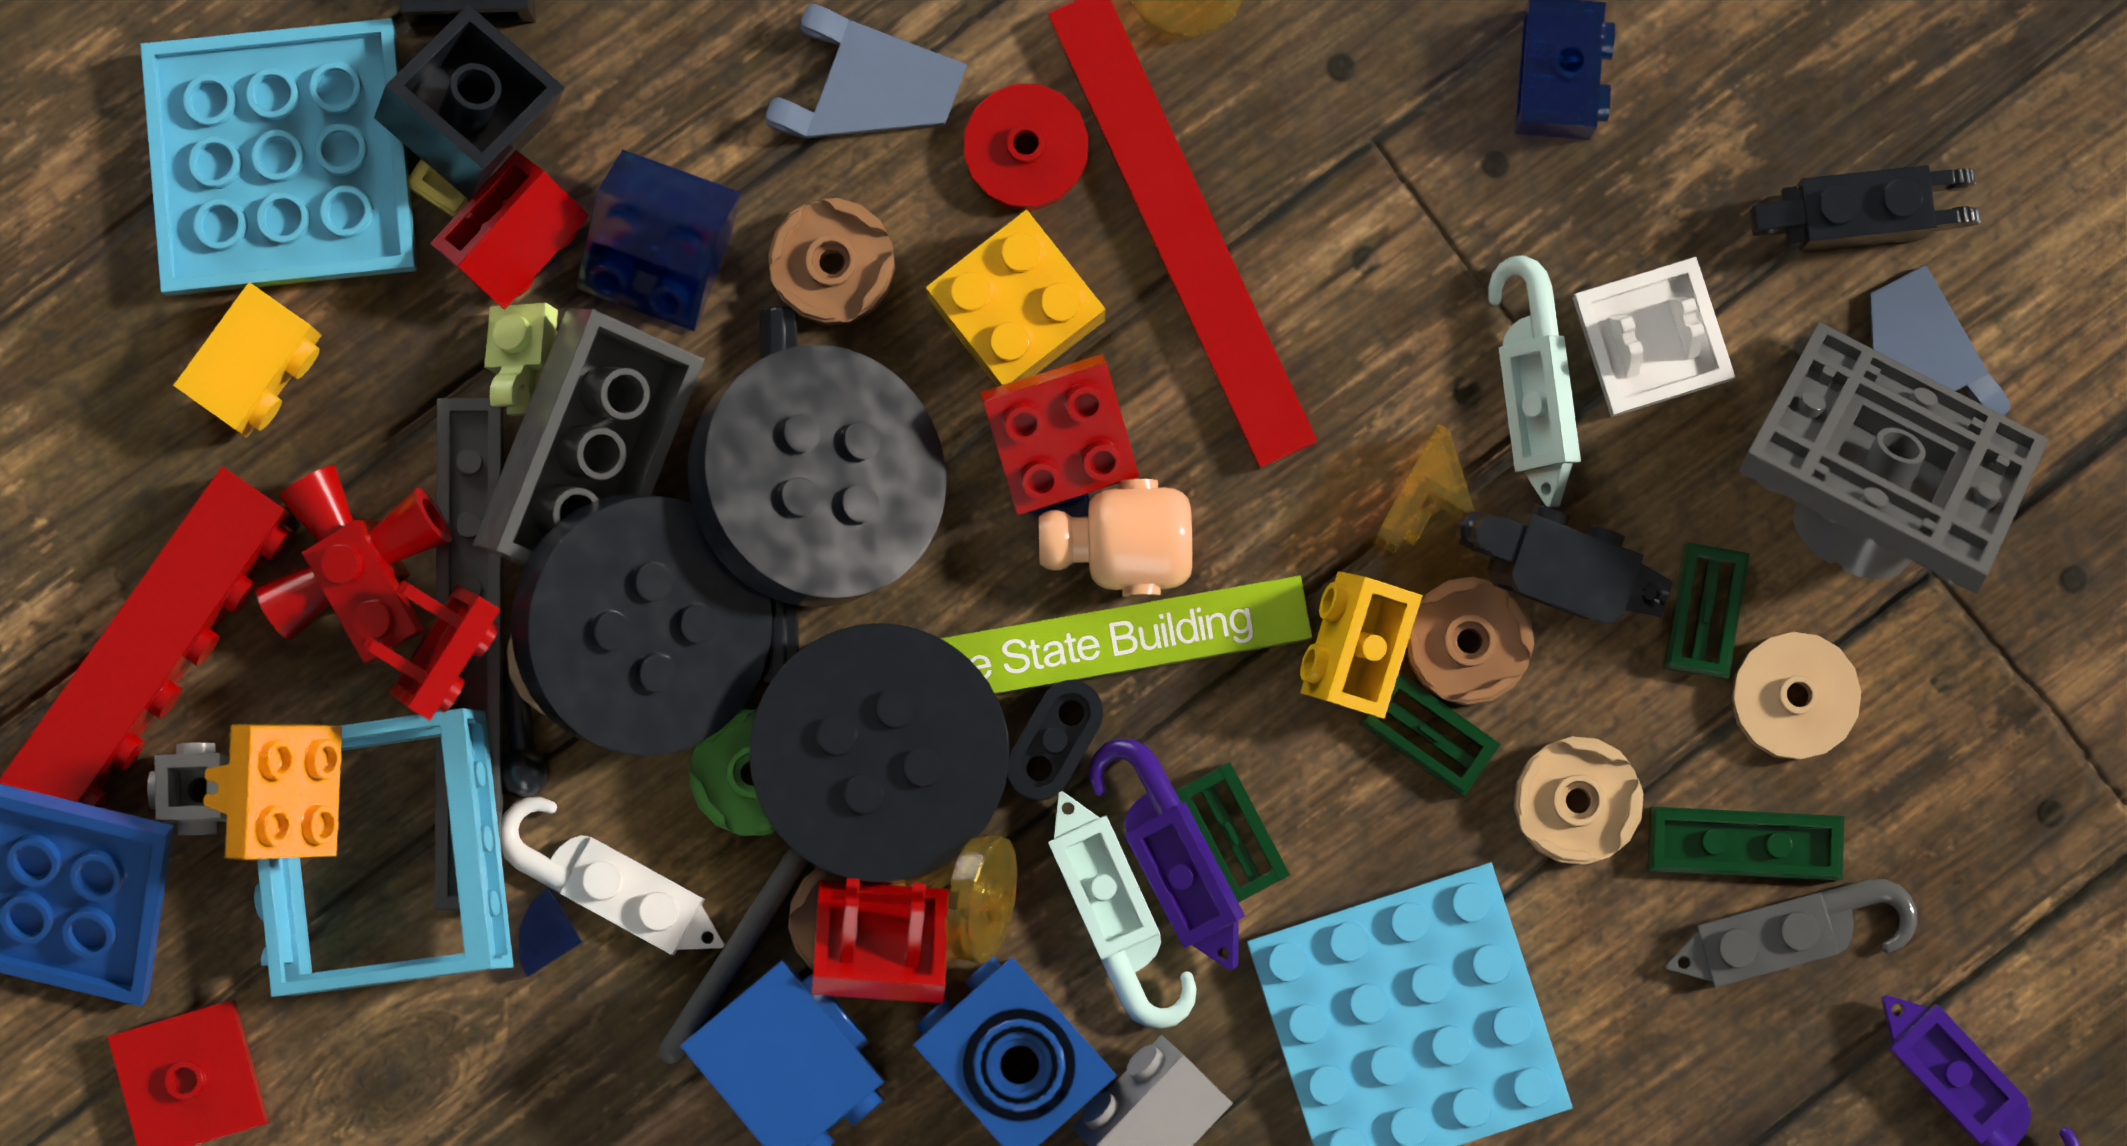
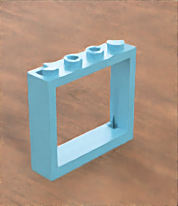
M461 708L448 710L445 713L441 711L436 712L431 721L421 715H412L342 725L341 751L441 737L464 953L312 973L300 857L257 859L259 883L255 887L254 903L259 918L264 921L266 947L262 951L261 966H268L271 997L297 996L514 967L486 711Z

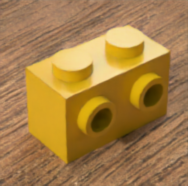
M248 282L173 386L247 438L254 428L259 431L263 430L275 417L282 404V400L277 396L290 378L293 376L296 379H300L310 369L320 351L315 344L322 335L310 324Z
M1338 571L1335 582H1331L1327 586L1321 598L1319 614L1323 620L1316 643L1308 647L1301 663L1300 676L1304 682L1300 693L1384 719L1422 595L1365 576Z

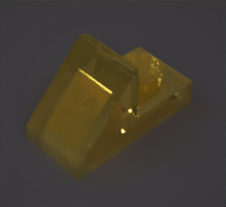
M1437 424L1373 540V543L1393 554L1399 549L1403 540L1414 546L1433 513L1422 507L1425 500L1459 518L1463 516V512L1469 513L1474 511L1450 431L1440 424Z

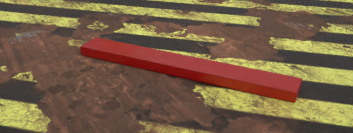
M1075 0L1049 12L1048 20L1258 469L1261 470L1317 444L1318 440L1112 1Z

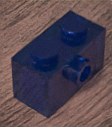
M1528 0L1523 11L1515 134L1590 140L1597 128L1598 122L1608 121L1611 85L1600 84L1602 60H1612L1615 43V22H1605L1606 2Z

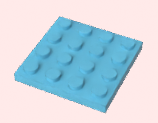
M392 18L140 44L161 293L165 296L243 289L248 282L256 287L418 271L411 189L408 183L407 146L374 119L386 84L400 72L396 23Z
M1492 862L1247 941V946L1313 1146H1459L1573 1108Z

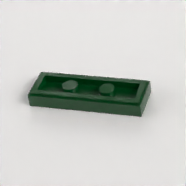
M1650 807L1647 871L1841 881L1843 880L1845 816Z

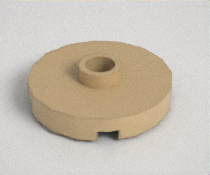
M1790 632L1770 637L1746 654L1733 678L1732 702L1737 725L1751 744L1773 757L1802 760L1825 754L1846 739L1859 715L1861 689L1855 667L1839 647L1819 635ZM1791 684H1800L1807 690L1808 701L1803 707L1793 706L1789 702L1787 690Z
M1572 736L1547 744L1526 762L1516 781L1514 811L1521 832L1538 852L1559 863L1586 865L1611 857L1631 840L1642 818L1644 794L1639 778L1637 779L1635 770L1630 765L1631 763L1620 750L1599 739ZM1573 789L1583 791L1588 797V807L1583 813H1574L1567 807L1566 797Z

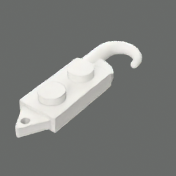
M527 797L513 803L503 814L502 853L504 858L517 870L671 955H675L677 950L724 948V941L702 906L704 898L595 838L583 835L571 838L557 849L551 859L524 844L520 839L518 831L523 818L537 811L552 814L557 810L555 802L543 797ZM706 932H711L714 936V940L710 944L703 942L702 937Z

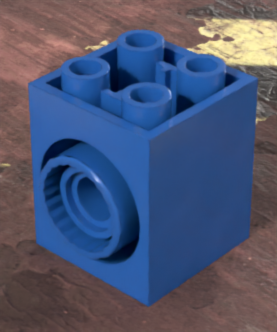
M993 956L965 981L967 986L973 991L955 1008L947 1000H944L943 1003L935 1007L916 1025L923 1036L913 1045L1002 1146H1039L1117 1075L1013 957L1002 965ZM1015 1045L1031 1048L1038 1057V1073L1029 1082H1012L1003 1073V1055L1009 1048Z
M781 961L684 1042L681 1048L763 1146H831L836 1141L828 1131L844 1118L853 1126L885 1101L878 1089L888 1080L863 1051L870 1043L868 1038L835 997L813 995V974L804 980L791 963Z

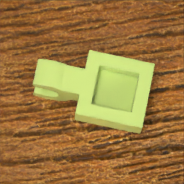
M549 304L509 305L505 310L500 306H490L484 367L497 374L490 386V405L492 407H507V415L509 416L525 415L535 390L536 372H542L556 338L558 310Z

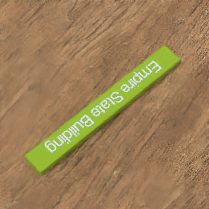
M1300 575L941 639L968 657L989 682L995 695L1055 685L1066 680L1079 681L1311 640L1312 634Z

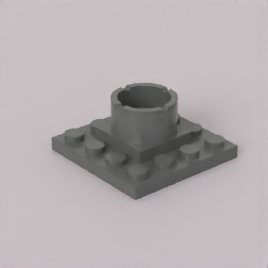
M1819 322L1746 455L1739 472L1756 480L1765 489L1781 493L1797 501L1793 521L1800 538L1810 550L1829 564L1837 562L1842 566L1843 571L1859 577L1885 579L1899 575L1913 561L1934 572L1943 581L1959 585L1977 594L1990 572L2049 439Z

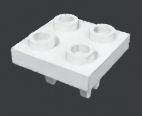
M1696 257L1582 291L1573 296L1575 308L1611 417L1726 383L1735 378Z

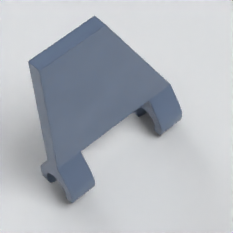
M809 4L806 7L801 20V31L803 34L840 46L815 112L813 113L788 100L779 97L773 98L766 112V124L770 128L801 138H815L945 125L967 64L856 23L822 6Z
M1927 265L1916 269L1869 295L1872 349L1956 392L1965 388L1968 397L1973 401L2003 416L2007 414L2010 410V402L2007 396L1987 371Z

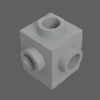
M215 743L176 744V755H155V771H150L148 776V801L150 809L156 811V820L177 824L178 835L217 834V822H227V814L208 808L204 803L197 802L193 796V787L197 781L205 779L204 774L207 768L229 764L230 756L216 753ZM207 781V794H216L218 791L217 783Z

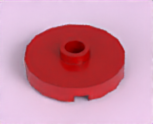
M1016 83L993 91L974 109L965 128L964 160L972 181L989 198L1010 209L1038 210L1061 201L1078 183L1087 165L1088 133L1080 112L1063 94L1041 84ZM1022 135H1030L1037 140L1038 147L1031 154H1021L1014 148L1016 139Z

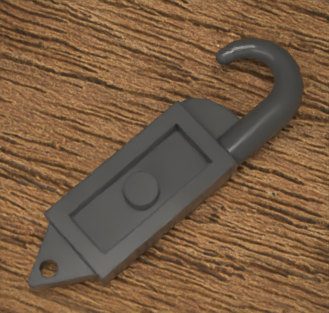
M1866 879L1694 926L1696 933L1664 965V968L1676 973L1710 981L1711 987L1716 988L1838 955L1847 949L1852 939L1854 927L1852 910L1881 902L1890 904L1899 914L1900 924L1898 931L1892 938L1882 944V950L1885 953H1892L1903 948L1913 937L1917 927V908L1911 895L1900 884L1887 879ZM1682 956L1688 960V966L1685 969L1680 968L1678 965V959Z

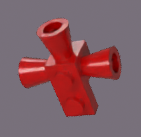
M335 465L323 467L300 478L280 493L279 498L318 541V543L302 552L309 565L308 568L264 583L256 588L257 599L265 616L282 637L287 640H293L330 604L364 664H371L380 659L361 647L367 635L394 651L426 631L409 600L396 591L399 587V582L410 576L402 560L452 542V533L445 517L434 500L423 489L417 487L381 522L353 520Z

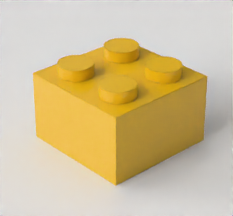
M1027 209L926 287L929 302L996 387L1036 375L1105 321L1106 309Z

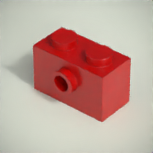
M515 150L430 244L472 284L505 310L516 297L521 296L530 288L535 276L551 258L573 241L577 230L590 216L544 170Z

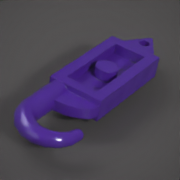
M1122 738L1105 743L1095 752L1089 766L1091 787L1095 795L1103 796L1105 794L1104 771L1113 760L1123 759L1134 767L1147 793L1138 799L1127 812L1124 823L1126 834L1124 835L1183 947L1186 948L1192 945L1230 971L1237 968L1239 919L1245 917V914L1186 802L1181 803L1159 759L1148 746L1134 739ZM1222 948H1226L1228 950V957L1223 955Z
M1882 996L1881 1001L1892 1042L1886 1049L1975 1143L1981 1146H2016L2025 1135L2031 1121V1108L2027 1102L2028 1099L1938 1004H1933L1928 1008L1892 996ZM1894 1004H1898L1901 1007V1013L1898 1016L1892 1013L1891 1009ZM2065 1126L2060 1129L2059 1134L2065 1146H2080L2078 1138L2069 1127Z

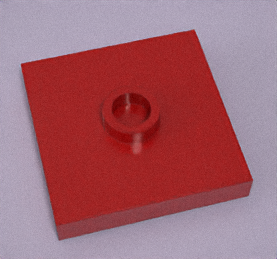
M236 1000L222 1002L107 1037L137 1146H197L270 1124Z

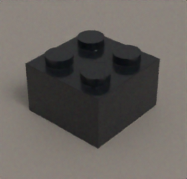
M468 4L386 84L374 119L470 200L515 150L519 152L551 120L565 87Z

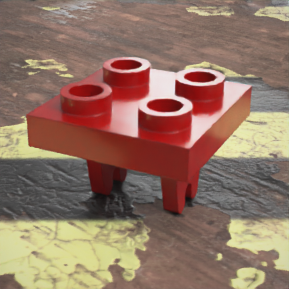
M1103 354L980 392L1017 515L1119 484L1122 480L1139 477Z
M402 580L396 591L437 616L409 660L367 635L361 647L401 671L389 694L409 709L431 721L437 710L445 713L456 701L465 682L459 675L472 654L478 658L481 657L494 641L500 627L494 620L501 609L459 584L456 585L450 597L443 605Z
M847 878L846 882L819 880L812 994L943 1003L946 974L948 889L925 888V883H912V887L860 883V879Z

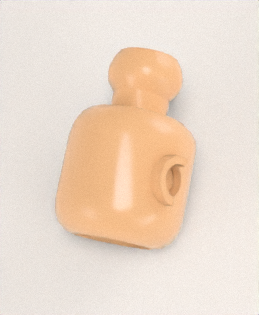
M1128 479L1120 481V488L1105 489L1095 494L1089 502L1088 517H1072L1060 510L1047 511L1039 516L1040 565L1054 571L1066 569L1072 563L1089 562L1091 578L1097 585L1103 588L1122 590L1123 597L1141 594L1161 595L1160 589L1178 587L1185 583L1191 575L1192 517L1189 499L1183 492L1175 488L1158 487V480Z

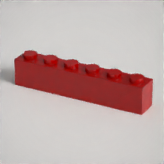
M222 466L0 778V784L102 808L108 797V793L102 789L117 769L124 772L137 759L145 745V740L140 738L141 734L154 716L158 719L164 718L176 704L183 690L182 687L177 685L191 664L197 667L200 666L212 653L220 638V635L214 631L228 611L233 614L238 613L251 598L257 586V583L252 580L253 576L266 558L273 562L285 550L294 534V530L289 528V525L296 516Z

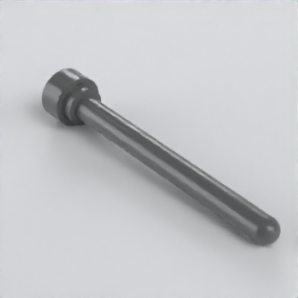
M789 848L661 1042L658 1054L664 1063L675 1064L682 1059L686 1052L681 1048V1045L703 1027L807 868L808 864Z

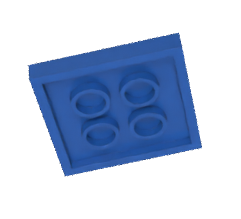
M0 784V973L142 1007L150 995L174 825Z

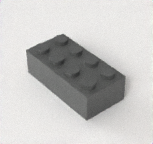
M567 308L473 546L525 567L532 552L544 536L556 524L579 508L611 496L624 494L651 495L705 359L596 310Z

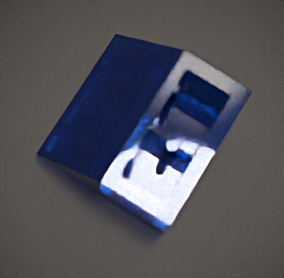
M622 150L597 192L576 289L695 331L728 247L742 192Z

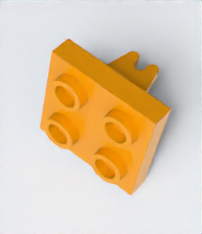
M231 725L230 763L206 769L205 779L216 782L218 791L216 794L205 795L203 799L206 807L227 814L226 858L267 859L337 856L342 726Z

